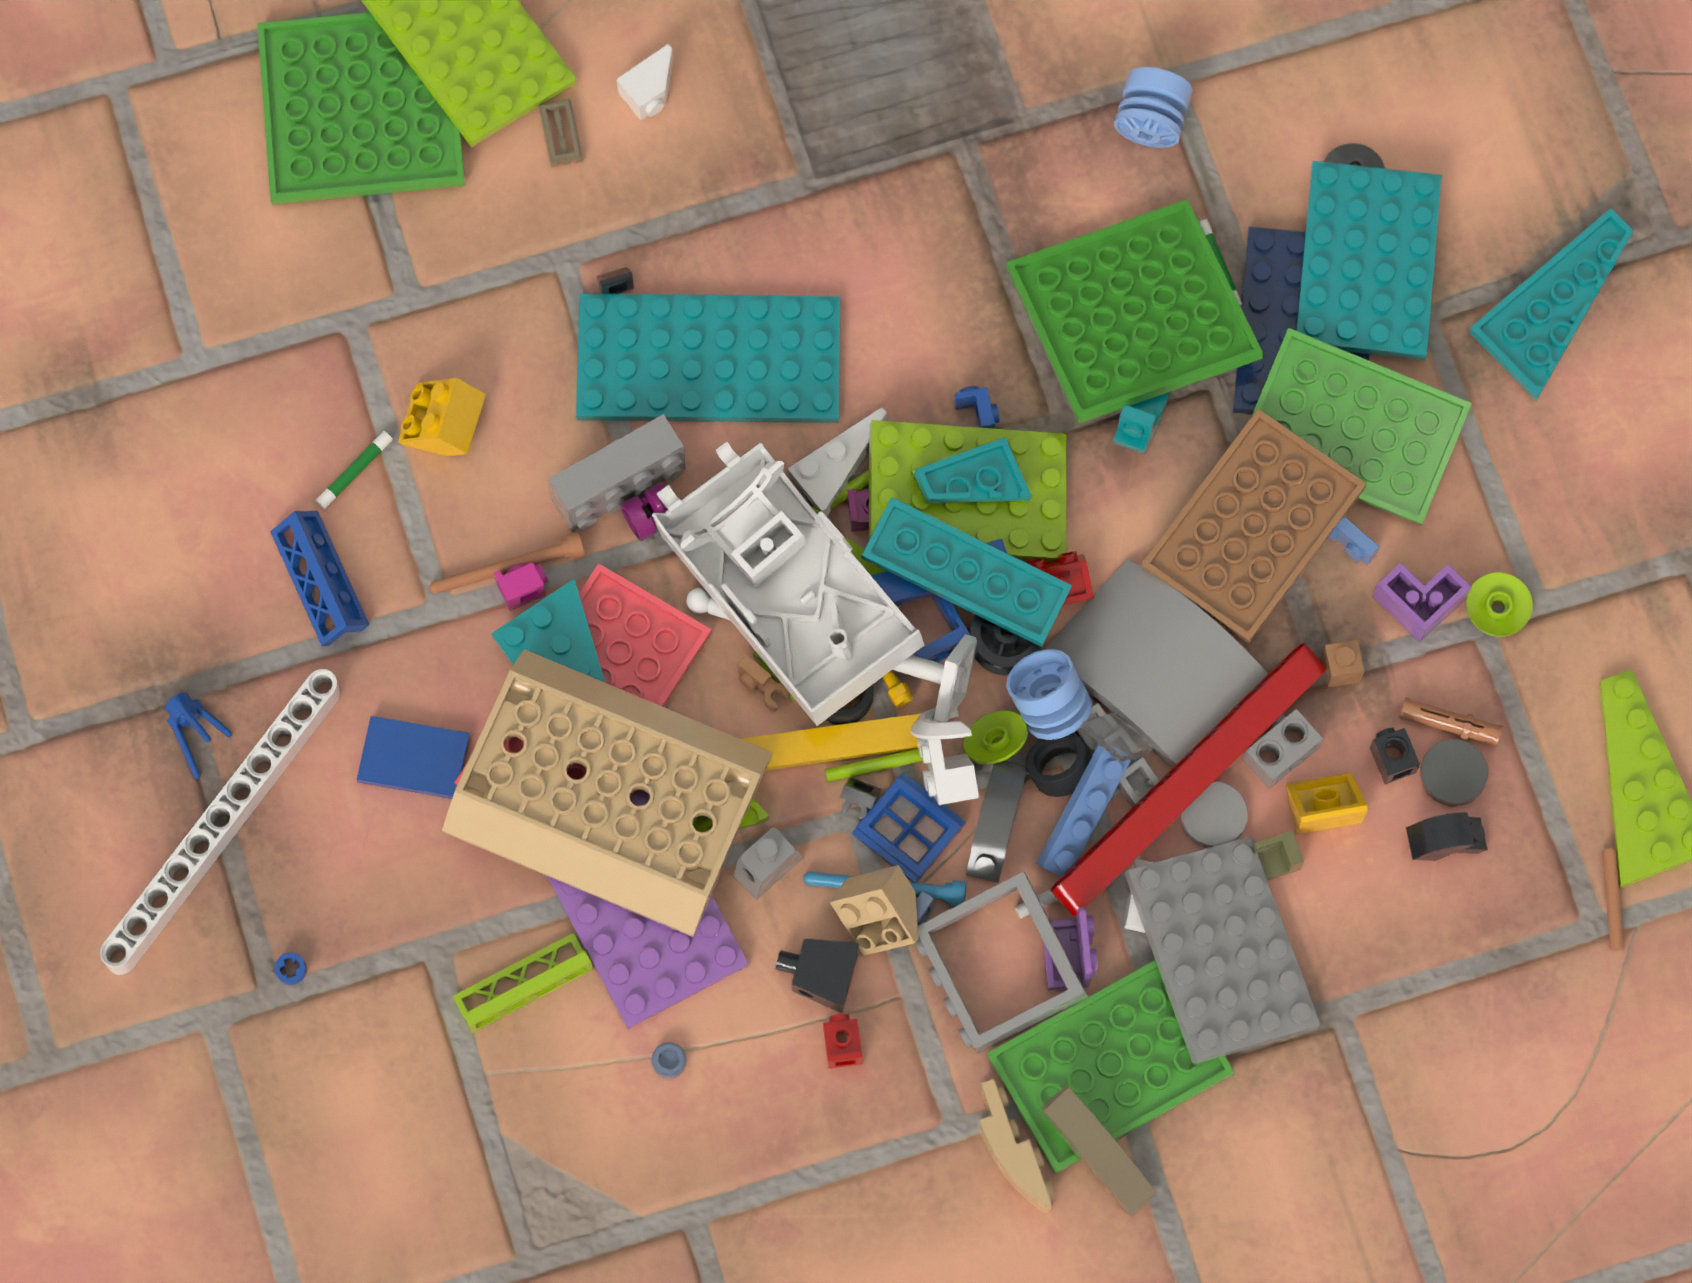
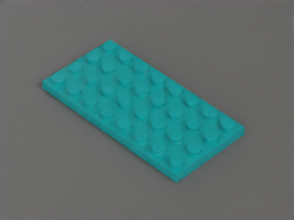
M580 293L576 419L579 421H652L664 414L668 421L839 423L840 296Z

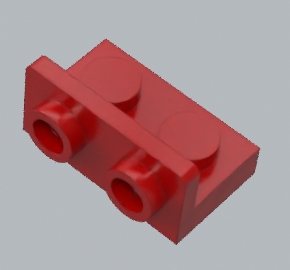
M1076 551L1059 554L1057 556L1058 560L1045 562L1041 558L1026 562L1072 585L1063 605L1094 599L1084 554L1077 555Z

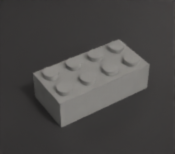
M663 414L548 478L552 501L571 532L577 529L586 530L597 522V518L606 513L614 514L620 511V504L634 496L644 497V490L664 480L671 482L677 479L683 473V470L686 469L684 446Z

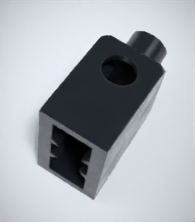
M804 939L800 955L780 950L775 970L794 974L792 980L793 992L843 1013L859 953V944Z

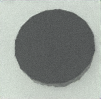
M1447 739L1434 744L1425 754L1420 767V776L1423 787L1431 798L1446 806H1457L1465 803L1468 804L1481 794L1488 778V769L1482 753L1475 746L1460 739Z

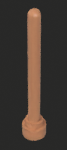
M579 531L567 534V538L562 539L560 544L432 581L429 585V590L433 594L452 590L495 577L494 572L499 570L502 574H505L511 567L520 563L527 565L533 562L536 565L563 556L566 559L573 557V560L586 557Z

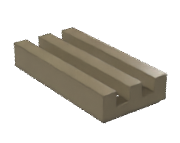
M567 99L539 105L551 167H556L558 163L567 165L570 164V161L576 160V163L582 162V153L571 100ZM562 108L566 109L574 152L570 153L567 150L559 111ZM553 110L562 153L559 155H555L547 111Z

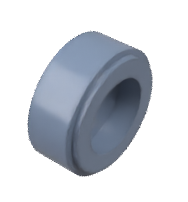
M668 1042L659 1045L652 1054L653 1069L663 1078L671 1079L679 1076L686 1067L684 1050L675 1043Z

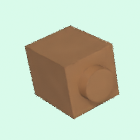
M1358 640L1325 645L1321 660L1327 667L1324 672L1327 688L1360 683L1365 670Z

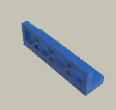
M318 510L294 511L270 532L321 645L329 646L345 632L363 631L369 626V622ZM290 528L294 533L293 547L289 546L284 535ZM301 556L305 558L308 564L306 575H303L299 568ZM314 585L318 586L320 591L319 604L315 603L312 597ZM326 614L331 615L336 626L329 633L325 626Z

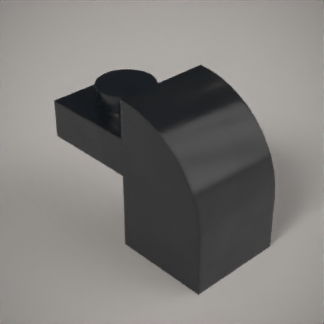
M1468 812L1439 815L1406 827L1412 860L1437 861L1454 853L1479 854L1488 850L1481 818L1468 817Z

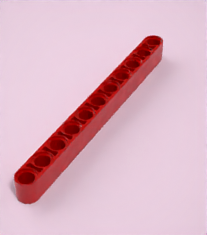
M1302 643L1292 650L1051 887L1050 892L1072 916L1077 915L1078 907L1086 908L1326 671L1327 667L1306 643Z

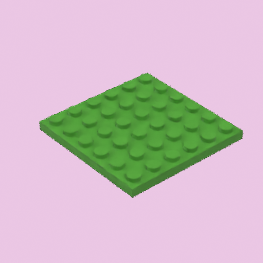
M371 12L257 23L269 188L272 205L465 186L460 131Z
M1188 199L1006 262L1010 278L1078 424L1120 410L1124 407V404L1131 406L1263 359V351Z

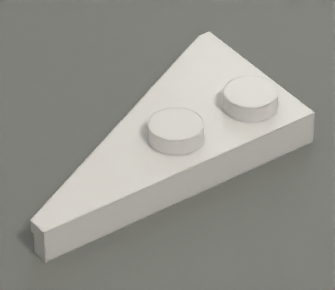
M882 407L788 468L789 476L819 512L822 511L826 517L831 512L830 506L837 494L844 491L848 485L849 477L854 475L867 454L866 448L870 441L871 421H885L887 419V412Z

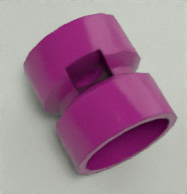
M662 482L644 490V497L634 496L620 504L621 511L629 527L639 541H643L657 533V525L653 517L648 519L643 509L648 507L651 514L665 513L668 510L657 495L659 491L665 488Z

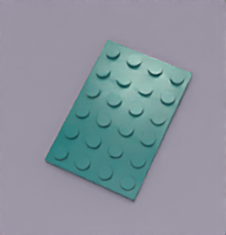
M1312 161L1296 331L1346 352L1417 360L1426 359L1442 175Z

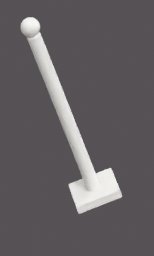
M695 588L689 592L686 603L693 613L704 614L708 612L710 615L730 620L704 588ZM965 634L945 660V665L911 655L892 669L941 684L934 720L940 722L948 721L966 697L977 637Z

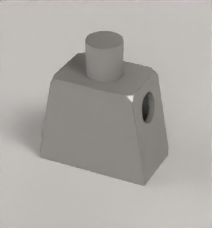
M774 826L738 858L733 876L757 900L804 857Z

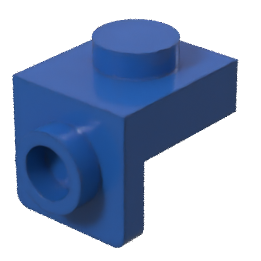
M969 386L955 393V410L975 407L979 428L995 429V423H1000L997 404H991L987 387L979 389L978 386Z

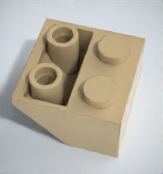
M899 865L847 878L830 901L831 906L853 941L859 944V950L863 956L915 944L918 940L916 892Z

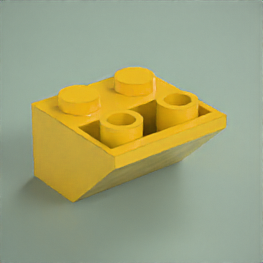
M458 378L416 383L410 395L411 401L406 417L401 424L398 443L444 456L468 454L486 394Z

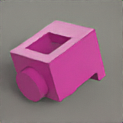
M533 562L527 565L520 563L511 567L507 571L508 574L503 576L500 570L494 572L496 584L509 611L546 595L544 584L548 582V579L541 564L535 566Z

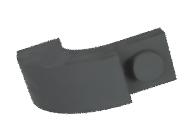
M1005 760L993 765L972 843L966 875L999 883L1014 819L1027 775L1026 766Z

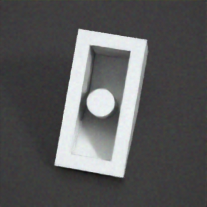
M669 44L616 79L619 95L640 121L648 115L652 117L658 114L664 108V104L667 103L673 66L672 48Z

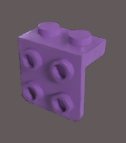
M1078 907L1076 919L1051 921L1083 987L1088 988L1091 977H1096V969H1098L1096 949H1090L1089 944H1092V936H1094V922L1092 915L1086 916L1085 907ZM1043 941L1047 990H1067Z

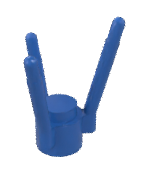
M182 692L172 697L166 703L165 710L170 715L167 722L174 730L194 778L199 779L200 773L180 725L183 728L192 725L205 742H210L211 737L198 722L200 714L227 737H231L232 732L204 709L197 699L192 701L187 693Z

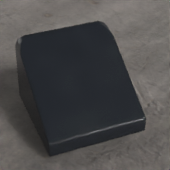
M627 267L597 276L602 294H620L634 288L633 276Z

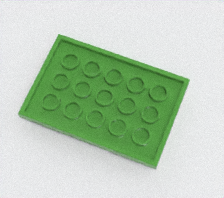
M1288 328L1252 416L1257 409L1261 410L1367 483L1366 488L1357 500L1421 526L1472 403Z
M1156 960L988 1052L986 1055L1055 1175L1082 1160L1075 1155L1041 1109L1065 1085L1070 1087L1111 1136L1118 1140L1234 1075V1070L1225 1056L1193 1065Z

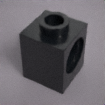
M1393 727L1387 728L1375 735L1376 738L1373 739L1370 750L1384 784L1417 772L1420 763L1405 728L1397 731ZM1395 747L1401 752L1402 757L1392 759L1386 754L1385 749Z

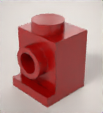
M849 1014L830 1016V1022L823 1023L828 1069L862 1065L863 1057L857 1019H850ZM846 1033L849 1039L845 1043H840L836 1040V1035Z

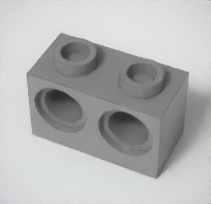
M1297 709L1289 715L1284 712L1271 725L1272 729L1264 736L1261 734L1245 752L1243 760L1269 789L1318 750L1323 741L1322 736ZM1289 730L1297 731L1301 735L1302 740L1291 742L1286 738L1285 732ZM1263 751H1270L1275 754L1277 760L1273 763H1266L1260 758L1259 754Z

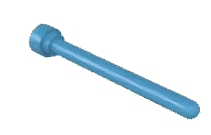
M807 872L804 874L803 880L807 885L840 888L847 878L854 876ZM953 880L952 883H946L945 886L910 882L916 892V897L923 891L934 899H944V903H949L950 907H955L965 902L966 881Z

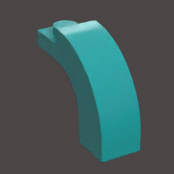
M1169 392L1131 406L1124 404L1113 443L1146 454L1167 405Z

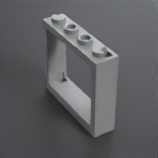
M1025 872L918 925L919 937L915 944L921 956L928 955L934 966L928 970L936 986L940 987L943 985L948 995L943 1000L952 1018L958 1015L963 1025V1028L958 1031L966 1047L973 1046L978 1053L1088 998ZM1018 890L1068 990L979 1034L931 934Z

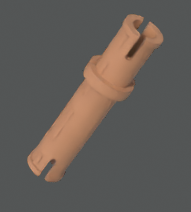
M1405 697L1399 717L1461 735L1460 739L1466 741L1467 738H1471L1497 747L1503 728L1501 725L1498 726L1475 719L1473 714L1461 715L1417 702Z

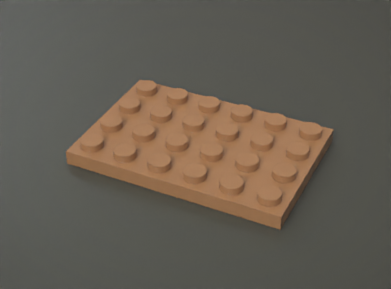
M1257 409L1143 560L1141 568L1182 593L1211 618L1249 644L1364 491L1367 483Z

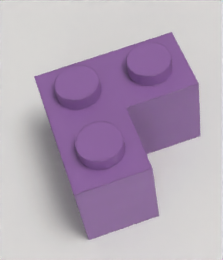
M1400 563L1377 584L1372 597L1420 643L1466 600L1472 587L1449 564L1424 586Z

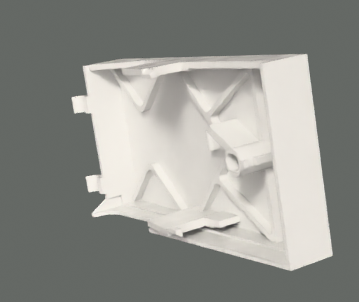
M725 442L715 451L727 467L682 500L667 485L657 495L668 510L665 513H653L652 517L663 539L818 726L922 648L924 642L920 631L914 628L851 553L853 548L845 540V537L822 511L818 515L815 513L783 471L765 496L779 512L782 510L804 535L807 545L761 584L755 587L713 539L691 551L681 549L682 536L686 531L705 524L719 514L753 483L763 466L769 462H775L762 443H759L742 457H739L729 443Z

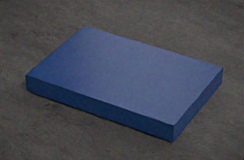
M370 716L357 782L452 799L457 787L454 782L464 768L470 733Z

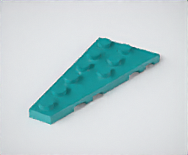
M1612 208L1470 327L1469 333L1535 401H1537L1634 231Z
M575 579L491 633L492 638L512 666L525 649L605 683Z

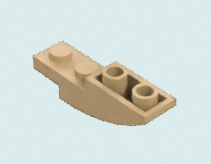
M994 1079L981 1083L980 1092L989 1117L980 1119L978 1128L990 1155L1004 1177L1029 1203L1043 1213L1051 1211V1201L1056 1200L1050 1180L1044 1181L1039 1169L1044 1167L1039 1148H1032L1030 1140L1016 1144L1015 1140L1020 1139L1015 1120H1008L1004 1108L1008 1107L1009 1103L1004 1088H997Z

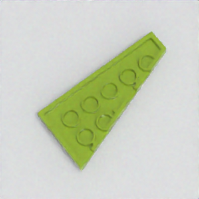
M1632 669L1603 679L1599 683L1602 721L1604 723L1606 739L1605 752L1609 769L1608 783L1612 824L1615 831L1619 889L1692 862V801Z

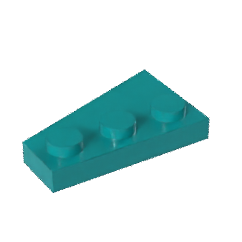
M1006 437L917 468L913 473L926 503L1029 501L1032 497Z

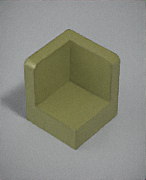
M1293 830L1257 841L1252 847L1254 853L1258 854L1267 881L1299 871L1303 866L1304 860Z

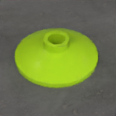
M1494 572L1480 577L1472 584L1469 595L1466 597V610L1476 628L1491 636L1506 637L1519 632L1526 626L1532 614L1533 600L1529 589L1520 579L1508 573ZM1500 604L1503 607V612H1494L1492 605Z
M1007 710L995 711L979 718L971 725L972 736L964 737L963 747L968 757L976 763H999L1010 758L1021 749L1027 739L1028 727L1026 722L1023 721L1022 716L1016 712Z

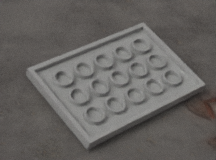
M1251 836L1132 868L1125 873L1193 1065L1312 1031L1321 1026L1260 859L1252 848L1254 843Z

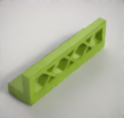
M572 933L452 997L471 1033H474L592 971L593 967L587 953L583 951L575 934ZM572 944L577 955L560 964L556 963L558 951ZM552 954L550 961L543 959ZM534 963L548 966L547 971L530 980L525 978L528 966ZM520 970H522V971H521V974H520V977H519V976H516V975H513V974L519 972ZM506 978L518 982L517 986L501 995L494 994L499 981ZM491 986L490 992L482 991ZM475 994L487 998L486 1003L470 1011L467 1010L463 1003V1000Z

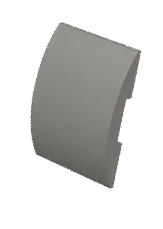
M1128 559L1094 594V599H1090L1043 649L1060 650L1067 654L1089 696H1094L1141 737L1140 741L1172 768L1268 675L1251 654L1201 608L1182 593L1149 574L1140 565Z

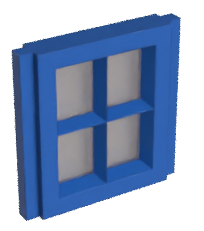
M902 773L857 825L852 835L892 867L899 865L905 876L911 882L917 883L961 831L966 821L944 804L939 805L934 796L929 797L928 791L905 773Z

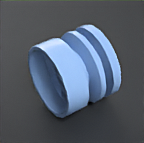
M1154 67L1134 68L1127 76L1123 90L1124 100L1119 104L1114 122L1115 129L1126 139L1141 145L1157 148L1173 147L1179 142L1181 129L1184 124L1183 115L1187 113L1193 92L1192 86L1181 76L1167 70Z
M1047 649L1036 651L1019 661L1008 675L1006 687L1016 708L1020 711L1023 721L1026 722L1029 732L1037 738L1046 740L1063 738L1080 728L1091 714L1092 700L1079 678L1070 657L1060 650Z

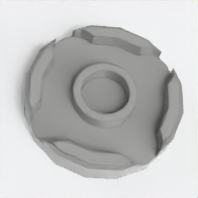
M1213 782L1181 813L1180 818L1185 834L1195 844L1203 847H1213L1237 840L1243 834L1248 820V812L1242 795L1235 788L1222 782Z

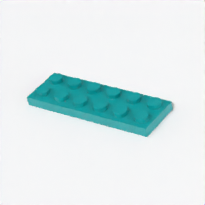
M891 497L861 556L862 559L1041 647L1072 585Z

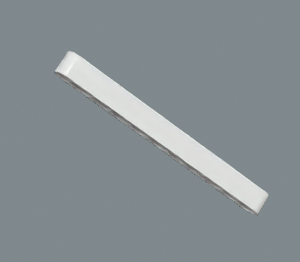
M318 669L309 675L103 943L100 949V956L112 973L123 975L129 973L337 703L341 690L335 675L331 671ZM323 682L332 684L331 690L327 693L320 694L316 692L319 684ZM301 709L312 710L308 719L298 720L295 716ZM282 735L292 737L290 743L284 747L275 745L277 738ZM267 761L271 763V767L267 772H255V768L260 762ZM241 788L251 790L250 795L244 800L234 798L235 793ZM218 816H230L227 825L223 827L214 826V821ZM202 841L210 843L205 853L196 854L193 852L197 843ZM180 868L189 870V874L184 880H173V874L176 870ZM165 895L168 897V901L163 907H152V902L157 896ZM144 922L147 924V929L143 934L138 936L131 934V929L136 923ZM119 949L126 951V956L121 962H110V957L114 951Z

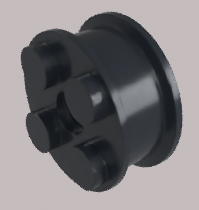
M976 614L972 619L970 635L977 637L974 658L984 669L991 673L1008 676L1013 667L1024 657L1042 650L1041 646ZM1008 633V634H1010L1011 636H1010V637H1005V636H1003L1002 634Z

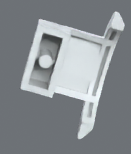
M775 461L767 463L763 466L753 483L729 506L705 524L686 531L682 536L681 549L691 551L713 539L755 587L767 579L807 545L804 535L782 510L779 512L765 496L784 469V462Z
M936 707L923 712L911 726L910 732L911 735L917 737L920 758L928 766V770L922 771L925 789L928 791L929 797L934 796L939 805L979 798L974 764L965 753L944 757L941 739L972 736L970 728L961 721L940 722L934 720ZM957 709L950 718L959 717Z

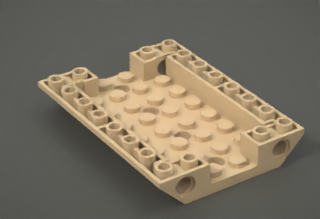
M524 649L506 677L454 791L442 832L694 937L720 877L723 863L745 814L747 815L773 752ZM511 737H517L523 741L524 747L518 753H509L504 748L506 740ZM579 763L586 768L587 773L582 779L574 780L567 774L568 767ZM635 790H644L648 793L650 799L647 804L636 806L630 801L631 793ZM699 816L710 818L713 823L712 828L704 833L698 832L693 827L695 818Z

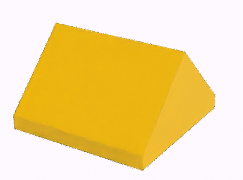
M1352 772L1286 784L1296 835L1363 823L1368 812L1367 803Z

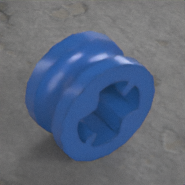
M295 953L281 955L274 967L279 980L288 985L301 982L307 972L304 960ZM292 960L294 965L297 962L300 964V968L295 970L296 976L289 978L287 973L283 976L281 971L286 968L285 962Z

